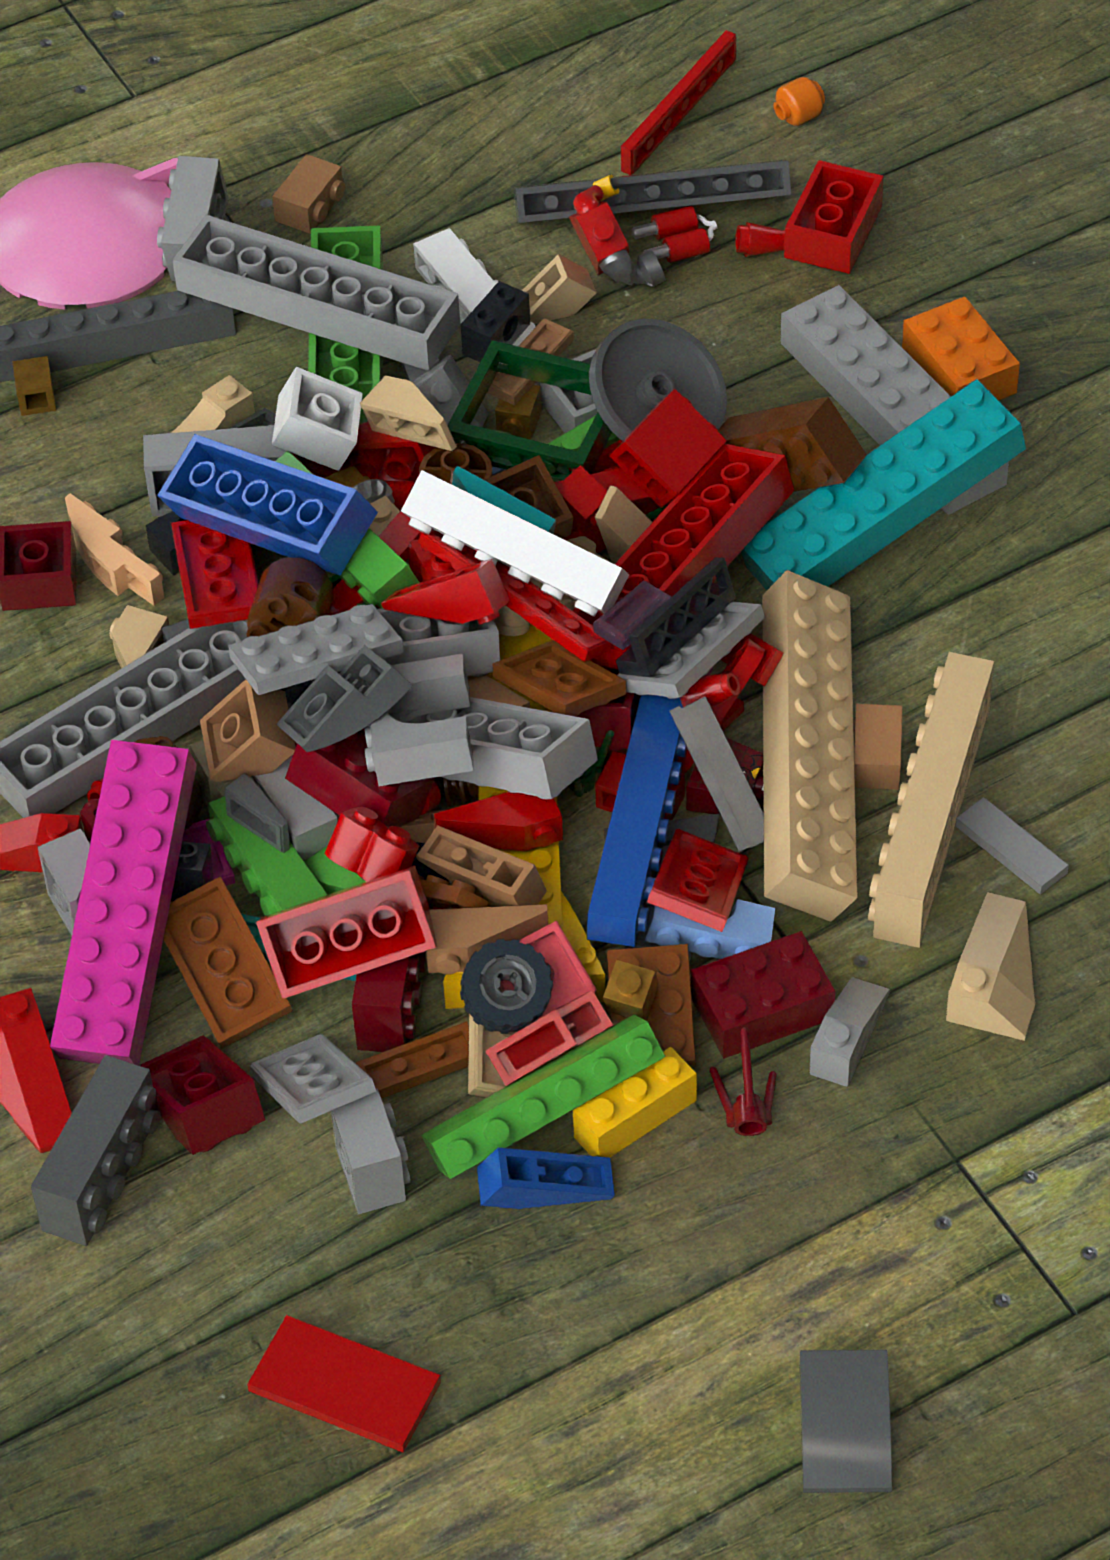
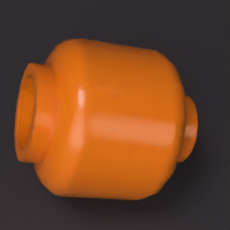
M799 77L777 89L774 111L780 120H786L793 126H800L821 114L823 104L825 103L824 92L816 81L810 80L807 77Z

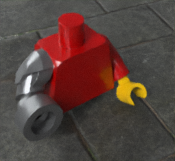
M608 175L595 181L593 186L574 198L573 205L577 213L569 216V219L597 275L605 273L617 283L620 281L628 285L635 283L654 287L666 281L661 265L652 250L639 255L636 265L630 259L628 242L609 204L602 202L620 192L619 188L615 190L611 184L613 175Z

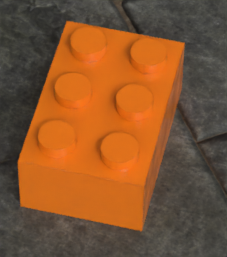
M965 296L904 320L902 348L950 396H953L976 379L998 401L1017 393L1019 361Z

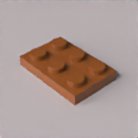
M554 640L492 663L493 677L559 714L576 717L581 712L596 706L606 705L611 700L626 695V680L590 660L583 662Z
M688 944L607 950L609 979L616 960L655 971L659 986L647 1021L662 1051L672 1047L689 1066L696 1065ZM611 1012L613 1026L628 1018Z

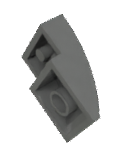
M364 645L339 674L327 665L276 725L305 751L310 752L346 739L371 724L394 706L413 685L391 665Z
M801 1350L799 1374L803 1493L892 1492L887 1350Z

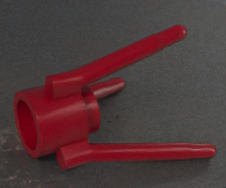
M742 1028L740 1035L744 1094L736 1098V1103L733 1106L717 1068L712 1066L709 1072L726 1113L727 1127H734L735 1132L739 1135L754 1136L766 1131L767 1125L772 1124L771 1109L777 1074L775 1071L769 1073L764 1101H761L760 1096L754 1094L749 1032L747 1028Z

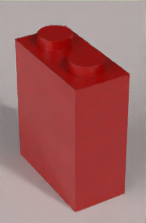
M673 389L609 456L662 508L688 484L727 440L712 423L708 422L693 407L686 397L682 396L676 389Z

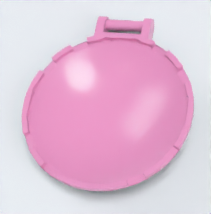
M173 158L144 171L112 163H76L40 172L17 184L0 198V285L16 297L21 298L24 295L37 300L39 306L64 310L66 305L86 304L87 309L119 303L137 296L154 286L165 276L164 271L167 269V267L163 266V250L158 248L157 234L159 227H164L165 224L163 216L165 198H170L171 190L167 184H169L171 169H176L178 158Z

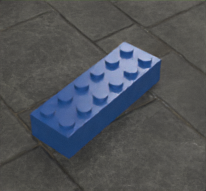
M194 434L157 495L180 518L290 558L309 560L316 563L323 570L339 576L378 513L354 488Z

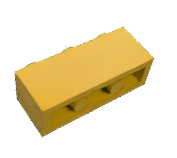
M672 1047L663 1051L665 1055L663 1059L573 1110L574 1138L590 1156L611 1158L697 1101V1073Z

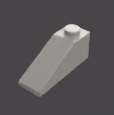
M851 977L826 1013L811 1045L810 1075L846 1087L849 1086L889 996L890 989Z

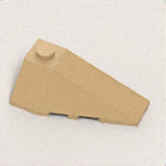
M987 892L960 957L948 993L946 1021L1025 1041L1035 1010L1026 901Z

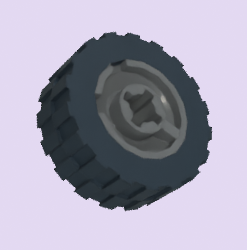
M498 939L494 943H486L478 952L475 951L470 961L466 964L460 983L462 985L460 992L461 1000H464V1009L467 1014L470 1013L476 1024L486 1027L485 1030L491 1032L499 1031L501 1034H509V1032L513 1031L518 1032L535 1022L546 1010L553 988V980L550 978L552 972L549 965H546L543 955L541 953L538 954L534 947L528 943L525 945L516 939H512V941ZM509 980L512 982L514 990L500 992V982Z

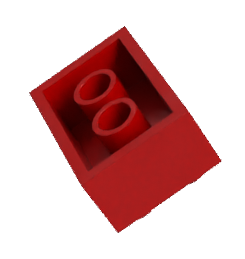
M818 160L785 226L784 258L850 274L881 210L884 176Z

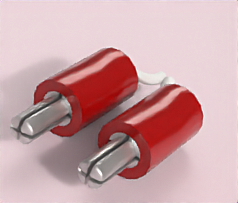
M689 205L652 215L651 223L633 227L632 235L634 239L655 235L657 240L663 239L662 246L646 249L643 253L652 250L657 259L666 257L668 262L672 263L709 253V241L713 239V230L718 227L715 221H708L705 217L696 215L693 206ZM698 220L704 225L710 226L708 235L704 228L698 229Z

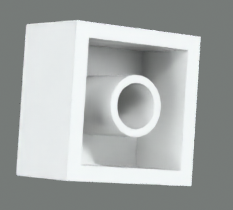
M296 367L278 395L272 445L339 471L357 443L361 411L359 403L362 401L363 393Z

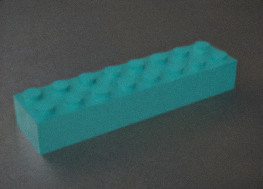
M978 379L974 380L867 454L844 483L819 487L764 525L741 551L746 568L766 590L786 570L824 586H830L1026 450L1021 423Z

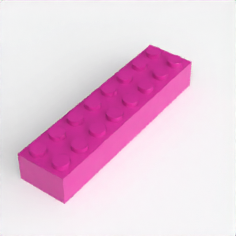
M111 740L50 1043L51 1049L60 1059L100 1064L103 1057L107 1055L135 1065L140 1063L197 766L189 749Z

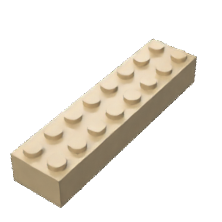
M949 652L945 666L937 667L933 688L937 690L935 695L929 694L925 708V717L929 719H927L926 724L920 723L916 746L920 748H918L917 753H911L907 776L911 777H909L908 783L902 782L897 802V805L901 807L899 813H892L888 835L891 836L889 843H883L879 858V866H882L880 874L874 873L870 886L869 897L873 898L869 908L868 920L874 922L873 938L920 948L956 826V818L959 816L990 711L994 661Z

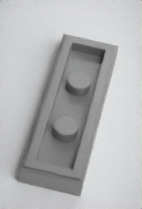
M984 797L956 818V827L1040 895L1068 874L1069 865Z

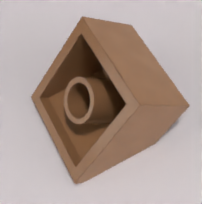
M245 679L200 719L210 780L220 782L237 779L244 773L249 777L272 773L294 754L296 748L295 741L276 725L288 711L285 691L279 689L258 695Z

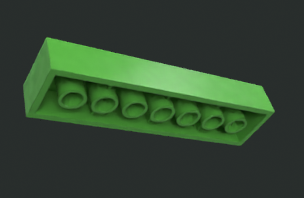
M380 226L311 228V248L383 270ZM309 333V372L363 393L362 400L382 380L383 356ZM362 408L359 424L368 422Z

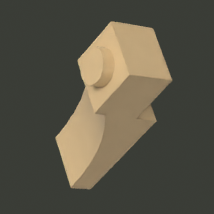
M228 375L202 392L203 398L195 409L171 433L228 429L255 413L253 394L232 376Z

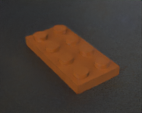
M221 876L170 903L163 940L221 1049L293 1011L287 998L282 999L275 976Z

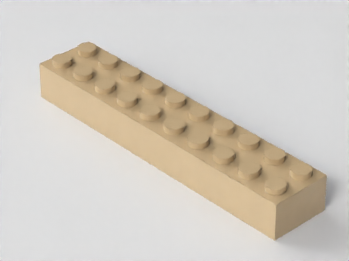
M786 570L762 595V607L765 616L763 619V641L784 653L768 682L763 686L764 897L832 922L857 899L850 596Z

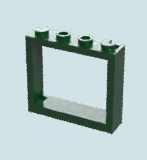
M494 340L491 341L447 425L455 443L466 441V444L473 445L482 450L490 459L493 467L507 470L539 455L554 482L566 479L573 472L572 469H577L580 465L589 474H592L612 431L605 424L599 412H597L577 452L470 425L497 372L591 395L589 384L590 364Z

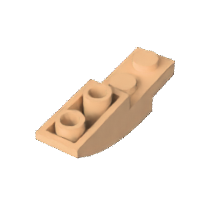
M71 493L65 497L69 521L72 524L75 545L92 573L117 596L130 588L153 606L165 598L162 584L163 576L159 569L151 563H145L135 555L131 548L123 545V532L114 520H107L97 513L90 503L82 502Z

